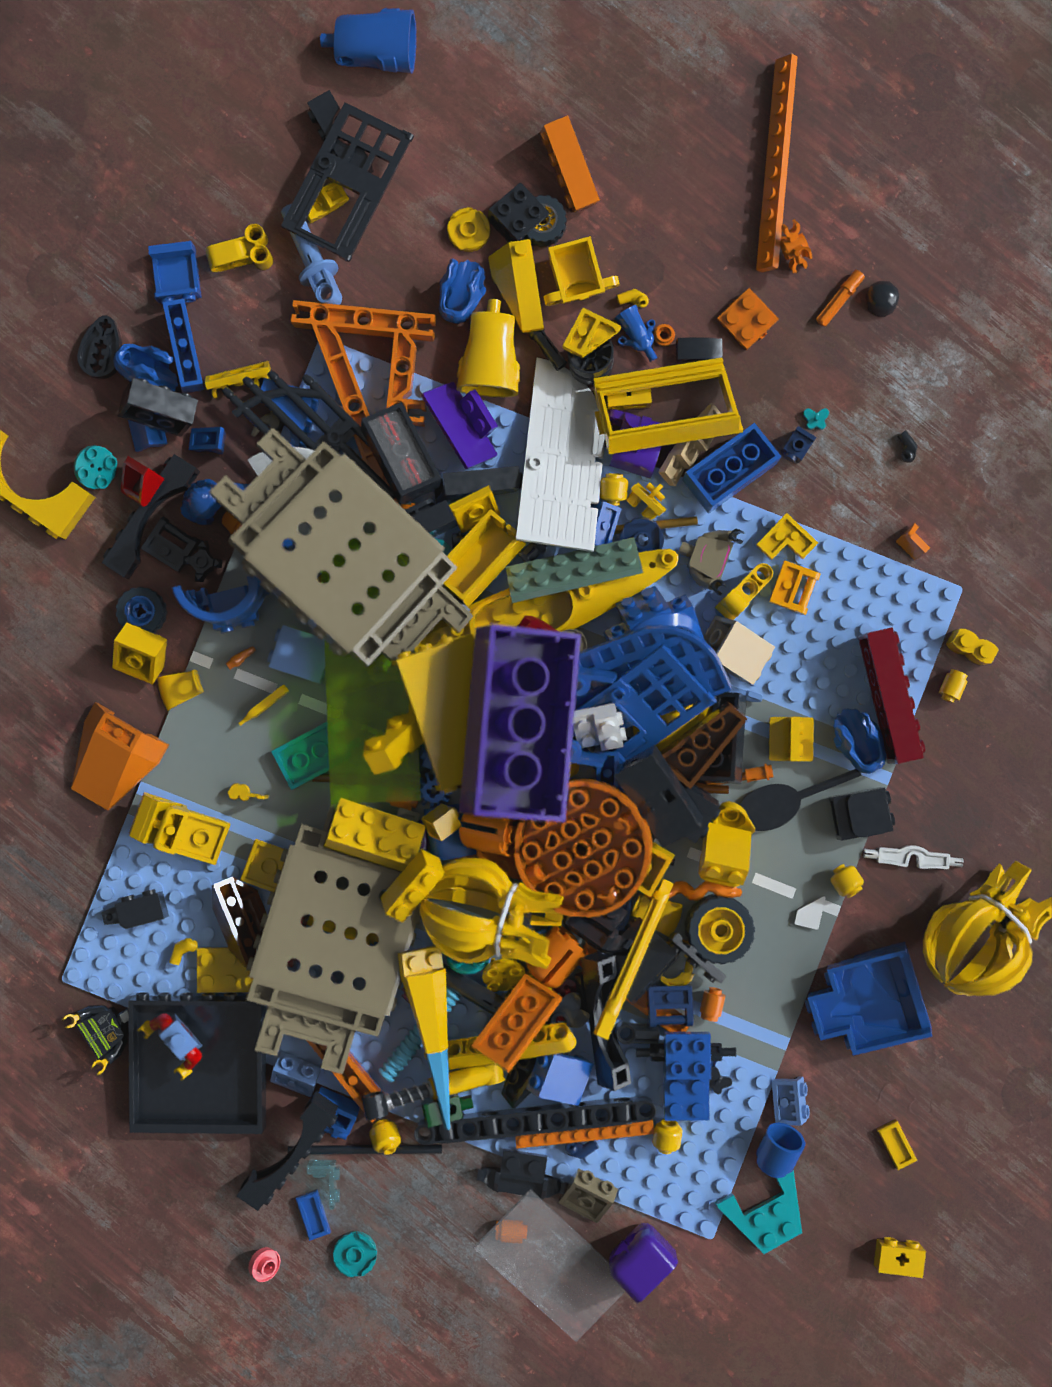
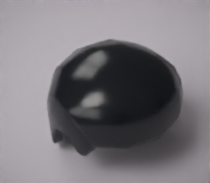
M890 281L873 283L866 293L868 311L882 317L892 314L899 302L897 287Z

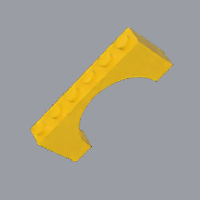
M0 430V461H1V452H2L3 445H4L6 439L8 438V435L5 434V433H4L3 431H1V430ZM0 463V500L4 502L7 499L12 503L10 506L12 509L20 514L23 512L27 513L30 516L28 520L35 525H44L48 528L45 532L55 539L58 537L66 539L96 498L74 482H71L65 490L50 498L32 500L20 497L6 483Z

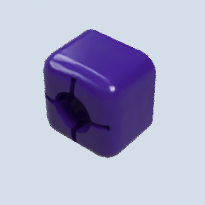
M649 1223L639 1224L609 1255V1268L612 1278L636 1303L645 1299L673 1271L678 1263L676 1250Z

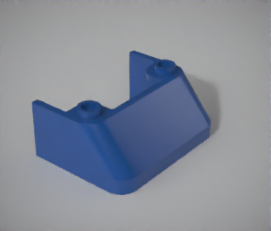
M578 666L576 696H583L588 692L591 680L614 683L618 677V672ZM572 739L571 763L603 767L607 760L606 754L582 751L581 745Z

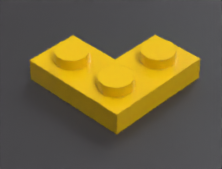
M786 513L756 546L770 560L786 545L801 559H804L818 542Z

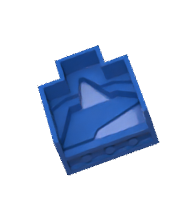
M906 942L881 947L855 955L851 959L828 965L827 972L824 975L827 985H832V987L810 992L808 1000H805L808 1013L813 1014L814 1021H812L814 1034H819L820 1040L847 1034V1036H844L847 1050L851 1049L853 1056L932 1037V1026Z

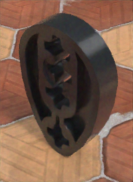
M107 315L100 316L85 333L78 350L77 359L79 366L86 374L95 379H106L117 372L114 367L113 358L114 353L122 346V341L117 324L111 317ZM108 322L111 328H107L105 331L101 326L106 325ZM103 342L106 346V349L101 350V355L104 356V359L99 360V365L102 369L97 370V373H95L92 368L97 366L98 362L94 357L99 356L100 350L97 346H101Z

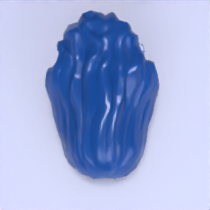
M453 258L450 259L446 273L440 280L439 312L444 320L453 324H461L467 321L481 298L485 295L486 287L483 284L485 276L484 268L479 263L466 260L458 264V261Z
M123 344L114 353L115 369L129 382L133 378H142L150 384L166 386L175 392L178 386V378L169 369V364L174 361V358L169 356L167 352L153 346L141 347L135 344Z
M211 479L192 483L191 487L184 493L180 508L181 514L194 523L211 525L214 521L213 516L222 506L209 494L217 483Z
M847 708L842 710L841 713H837L833 726L835 729L834 743L836 748L862 773L870 774L881 769L886 762V751L883 735L878 725L870 720L869 714L861 713L856 708Z

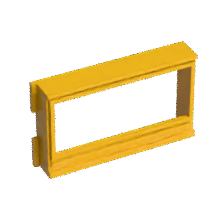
M723 358L594 378V396L598 411L595 412L599 435L604 434L608 453L615 454L743 433L740 415L738 414L724 368ZM718 377L727 413L612 431L604 396Z

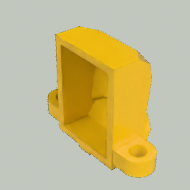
M591 236L548 248V256L558 291L543 296L546 306L586 300L591 296L605 293L606 290L620 285L618 276L602 279Z

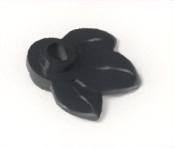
M570 992L566 994L550 1015L549 1023H560L556 1019L559 1016L564 1018L565 1021L562 1023L566 1024L568 1028H580L587 1023L590 1013L580 1009V993Z

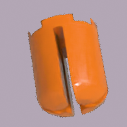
M463 814L462 822L498 829L497 834L459 827L460 840L464 846L501 856H512L509 853L515 845L518 818Z
M553 926L544 936L550 940L547 955L551 958L547 969L535 967V965L532 966L526 962L529 972L538 981L542 980L543 985L550 988L560 987L581 963V957L589 953L587 947L584 946L582 949L578 945L579 942L575 939L576 937L563 926L560 928Z

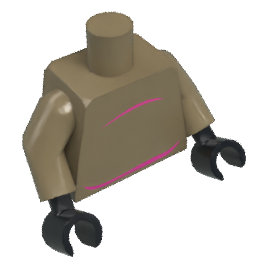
M740 529L732 531L717 530L699 536L696 539L695 545L682 541L678 554L689 557L687 564L689 574L699 586L713 590L719 596L722 595L718 587H727L721 580L734 544L731 541L742 544L743 541L737 539V535L740 533L745 534V532Z

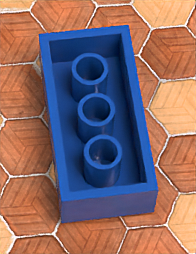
M753 423L743 433H739L689 469L682 481L709 514L774 467L782 456L759 427Z

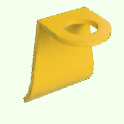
M195 669L189 672L157 677L160 695L167 711L204 692L198 671Z
M644 894L639 895L631 916L640 917L642 920L650 904V900ZM667 901L656 930L669 937L679 923L683 904Z

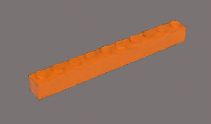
M651 1119L650 1121L626 1125L515 1136L516 1149L654 1134L653 1119Z

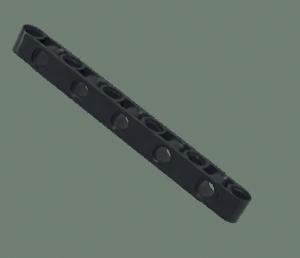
M641 1096L582 1101L579 1103V1106L563 1103L462 1114V1119L450 1122V1130L445 1129L444 1124L428 1128L423 1119L417 1123L414 1137L418 1143L424 1145L618 1126L650 1121L654 1118L656 1109L651 1098ZM643 1104L651 1106L648 1113H641L639 1108ZM598 1109H605L607 1111L606 1116L603 1118H598L595 1113ZM559 1113L563 1116V1119L560 1122H553L551 1120L552 1115ZM510 1118H515L519 1121V1124L516 1127H510L507 1121ZM465 1123H472L475 1129L468 1132L464 1130L463 1125ZM426 1127L430 1130L431 1134L422 1136L419 1133V1129Z

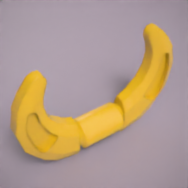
M686 961L684 972H681L675 978L662 976L660 980L667 986H685L692 981L695 975L692 974L693 966Z

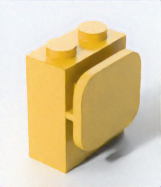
M709 822L707 825L709 827L708 832L703 838L698 870L699 876L705 881L730 887L744 885L749 872L752 832Z

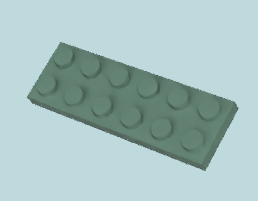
M634 537L594 546V552L577 550L506 567L512 603L643 573Z

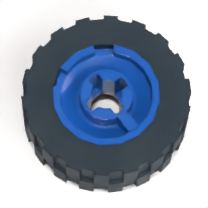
M143 587L131 588L118 599L116 617H118V622L123 627L127 622L154 634L166 622L167 605L163 598L151 589ZM143 608L146 613L139 615L138 610Z

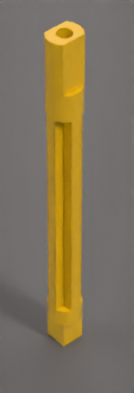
M661 879L657 890L653 894L593 1034L608 1040L669 899L673 883L665 879Z

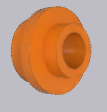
M668 324L657 326L653 333L654 341L660 346L670 345L675 338L674 329ZM664 332L668 335V337L666 339H662L660 337V334Z

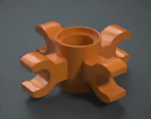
M794 219L792 220L793 227L790 230L785 224L781 226L782 232L786 236H781L780 246L786 260H790V270L795 274L797 273L796 266L798 264H801L804 269L807 268V262L803 257L812 259V252L805 236L802 233L798 234L800 224Z

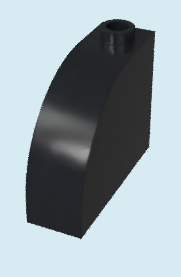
M640 917L636 920L633 918L625 926L626 931L621 937L634 941L642 919ZM655 931L626 996L633 1005L679 958L678 953ZM630 947L625 952L612 953L615 956L617 976L620 973Z

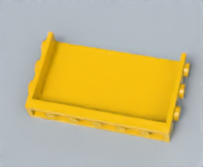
M473 634L464 635L456 639L449 636L440 639L439 645L432 647L431 643L418 647L419 652L411 654L409 650L397 654L398 659L392 661L393 665L398 666L439 784L435 788L438 791H444V793L455 791L458 789L457 785L462 784L475 640Z

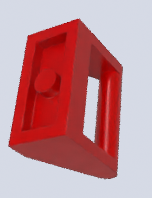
M128 456L123 463L121 493L141 506H147L164 478ZM141 476L140 493H137L132 489Z

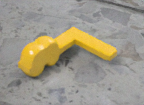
M234 783L228 791V796L232 800L240 798L242 801H247L250 797H256L257 799L269 798V795L250 793V788L246 784Z

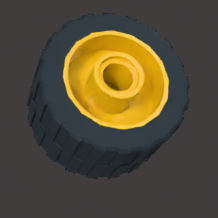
M714 894L703 897L694 903L691 909L688 910L684 924L685 935L689 944L697 950L696 953L701 958L707 959L714 964L733 963L735 960L741 959L751 948L750 946L754 941L755 927L752 916H750L747 908L734 898H726Z

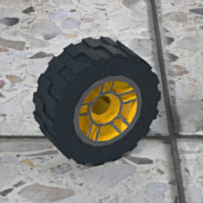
M538 195L535 198L549 212V216L545 219L546 223L536 226L525 236V240L530 239L533 246L549 247L551 244H556L562 238L563 232H565L566 212L563 209V205L557 199H553L548 195Z

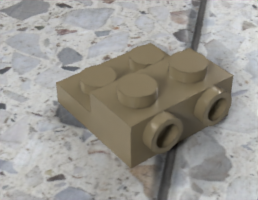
M578 1168L564 1194L560 1196L558 1203L598 1223L614 1203L618 1188L614 1187L610 1181H603L595 1177L591 1171H584Z

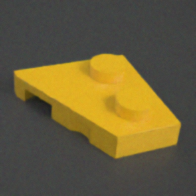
M582 308L563 344V349L583 358L617 334L621 326Z

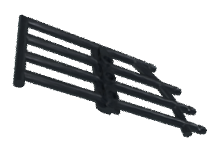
M271 370L267 375L272 382H275L279 389L263 391L257 384H254L251 378L246 376L242 381L255 396L245 402L237 395H234L231 389L225 387L222 390L224 396L230 399V402L236 407L232 413L237 418L243 414L264 436L270 429L251 410V408L261 402L308 449L315 451L325 442L336 453L341 450L393 500L395 499L391 488L346 444L356 434L369 447L361 431V426L317 382H314V379L308 374L302 377L304 383L310 386V389L290 387L282 378H279L276 372ZM287 396L324 434L314 443L272 399ZM301 397L321 399L339 419L330 427ZM390 456L386 457L389 464L393 463Z

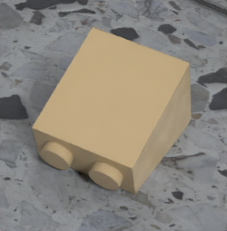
M716 615L703 636L705 642L718 655L724 670L741 681L752 685L760 678L761 671L766 662L772 657V652L775 646L739 622Z

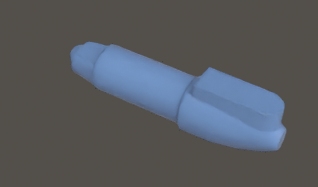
M732 686L730 691L726 692L741 693L746 696V701L749 702L762 701L761 694Z

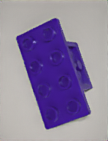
M451 382L424 392L421 395L422 399L465 469L472 468L498 455L487 437L498 425L476 389L469 391L463 397L460 391H457L455 383Z

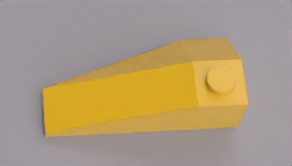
M528 239L509 242L488 257L492 280L499 288L501 296L508 304L522 333L544 330L531 241Z

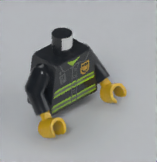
M89 1005L76 1011L74 1015L68 1014L62 1017V1020L67 1017L71 1018V1024L65 1028H71L76 1024L98 1060L93 1063L91 1069L97 1064L102 1067V1070L97 1075H101L106 1069V1065L109 1066L121 1056L127 1044L126 1036L129 1034V1029L126 1024L129 1023V1008L118 1013L115 1007L108 1009L105 1005Z

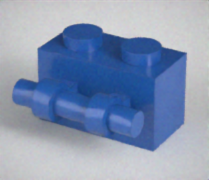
M321 1087L319 1093L338 1106L335 1114L337 1120L331 1128L326 1127L324 1131L330 1133L331 1137L335 1139L339 1137L346 1140L356 1121L360 1107L354 1100Z

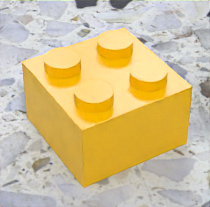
M126 622L114 640L112 668L153 685L165 666L167 639Z

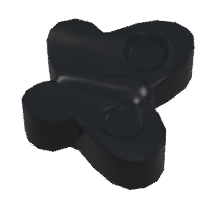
M712 1066L709 1088H713L714 1092L719 1095L722 1093L723 1088L732 1085V1079L728 1076H721L718 1068Z

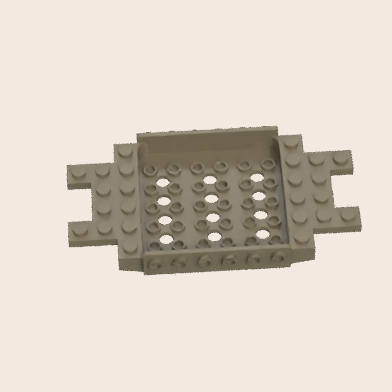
M272 428L256 445L272 460L268 467L244 491L225 476L209 492L220 505L242 524L229 539L228 543L244 556L241 562L244 565V571L251 577L256 576L261 581L260 585L267 592H273L279 597L277 599L278 602L286 609L291 608L296 613V619L304 625L307 623L313 629L312 633L318 639L327 641L330 644V650L337 656L341 654L345 657L349 653L364 668L368 667L380 653L392 662L398 659L397 654L409 650L411 654L416 653L414 648L441 619L456 633H459L474 617L441 586L457 569L454 563L442 552L445 548L345 454L340 456L325 442L305 459ZM331 491H338L341 494V501L339 503L330 501L329 493ZM314 508H324L326 517L324 519H317L313 514ZM367 522L375 526V533L372 535H367L363 531V525ZM307 523L311 528L310 534L301 535L298 532V525ZM286 539H291L295 543V550L292 552L285 551L282 547V542ZM357 539L360 542V549L357 551L350 550L347 545L348 540ZM399 554H405L409 558L407 566L403 567L397 563L396 559ZM333 556H343L345 565L343 567L334 566L332 563ZM385 570H390L394 574V580L390 583L382 579L381 575ZM318 572H327L330 576L329 582L326 584L320 583L317 580ZM374 586L378 589V598L371 599L367 596L366 591L368 587ZM354 603L363 605L364 612L362 615L357 616L352 613L351 606Z
M335 788L323 830L301 824L295 845L290 844L288 849L284 848L280 859V861L284 862L282 871L277 869L274 883H277L275 892H270L267 904L271 906L268 914H263L260 926L264 927L261 936H256L253 948L257 949L254 958L250 957L246 970L250 971L249 977L253 978L247 1000L268 1006L255 1050L277 1056L283 1035L286 1034L327 1046L320 1068L343 1074L355 1031L378 1037L385 1015L390 1016L391 1011H394L397 1003V998H395L397 989L400 990L403 983L400 976L398 953L409 951L410 946H413L416 938V933H414L416 924H420L422 917L419 912V905L404 922L385 914L382 901L379 899V893L384 889H388L402 873L401 871L324 847L340 798L355 802L357 794ZM399 807L396 816L418 823L420 813ZM319 870H323L327 874V880L322 884L314 880V874ZM339 877H346L349 881V886L345 890H339L336 887V880ZM361 883H367L370 886V893L367 896H360L357 892V888ZM310 914L313 916L314 923L311 927L306 928L301 925L300 920L303 915ZM327 920L333 921L336 925L335 931L331 934L325 933L322 929L323 923ZM347 927H354L357 930L355 939L348 940L345 938L344 931ZM370 933H375L379 937V941L375 946H369L366 943V936ZM292 958L300 961V968L295 972L287 968V962ZM317 964L322 968V974L318 978H313L309 975V968L312 965ZM334 971H341L344 974V980L340 984H334L331 981V974ZM356 977L365 979L366 985L362 990H356L352 985Z

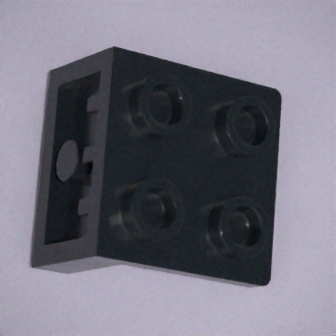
M519 183L489 208L487 219L509 243L524 240V237L549 216V212L522 183Z

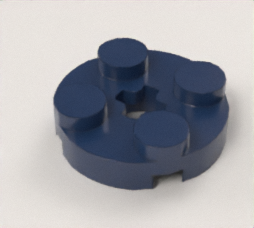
M638 517L625 523L620 533V540L633 537L636 539L639 537V534H644V537H648V540L644 541V545H640L639 541H635L638 553L662 549L664 536L656 521L646 517Z

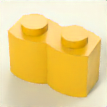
M967 629L954 630L946 643L951 651L957 654H965L971 662L978 665L991 664L999 651L992 642L979 639L975 633Z

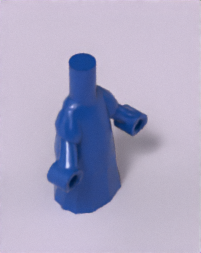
M633 305L619 313L614 319L620 324L631 340H627L626 337L622 336L618 339V345L630 346L634 350L644 351L650 362L656 360L658 357L651 347L654 341L653 329L655 321L653 319L647 321L645 327L637 305Z

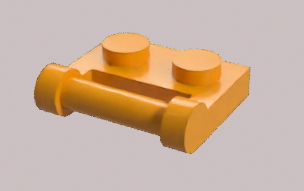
M786 560L783 561L769 602L798 614L806 615L808 611L806 607L815 582L819 581L821 574ZM802 576H806L808 579L799 604H795L793 601Z

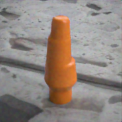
M251 646L232 656L225 663L229 670L239 667L246 658L256 651L255 647Z

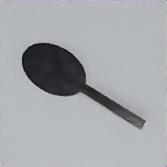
M853 769L798 792L793 787L785 784L765 785L749 793L742 800L740 806L745 809L755 827V831L773 830L788 823L797 814L801 805V799L862 775L860 771Z

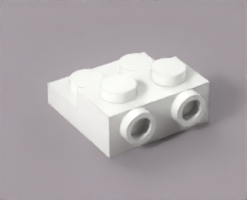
M615 703L574 711L573 727L577 742L581 745V748L600 745L601 750L604 751L624 747L623 741L627 740L625 727L620 728V725H623L621 712L616 711Z

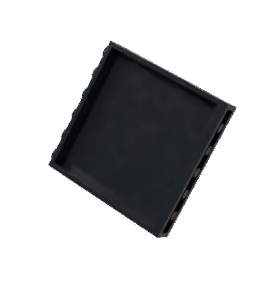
M148 992L136 993L128 1001L129 1133L262 1134L266 1128V1053L256 1051L255 1047L266 1015V1005L248 1001V994L246 996H237L236 993H226L224 996H215V993H203L202 996H193V993H181L180 996H171V993L163 992L158 993V996H149ZM164 1013L170 1017L176 1014L203 1045L199 1048L202 1053L201 1060L192 1069V1073L183 1080H180L181 1075L178 1071L174 1073V1069L184 1063V1061L180 1060L161 1039L158 1030H155L147 1039L144 1038L146 1034L140 1030L138 1032V1029L146 1020L151 1021Z

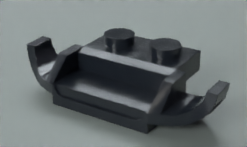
M622 907L607 914L590 918L563 915L562 921L567 929L601 952L622 953L633 943V940L625 939L618 934L617 928L628 914V911Z
M511 1149L503 1150L501 1168L481 1167L478 1169L477 1175L478 1181H482L495 1192L524 1195L539 1199L549 1198L559 1193L564 1194L566 1186L565 1181L545 1175L547 1155Z

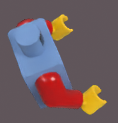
M165 1013L161 1014L151 1021L146 1020L138 1029V1032L141 1030L146 1034L144 1036L145 1039L155 1030H158L161 1039L180 1060L184 1061V1063L174 1069V1073L177 1071L180 1073V1080L190 1075L192 1069L202 1058L199 1048L203 1045L176 1014L172 1017Z

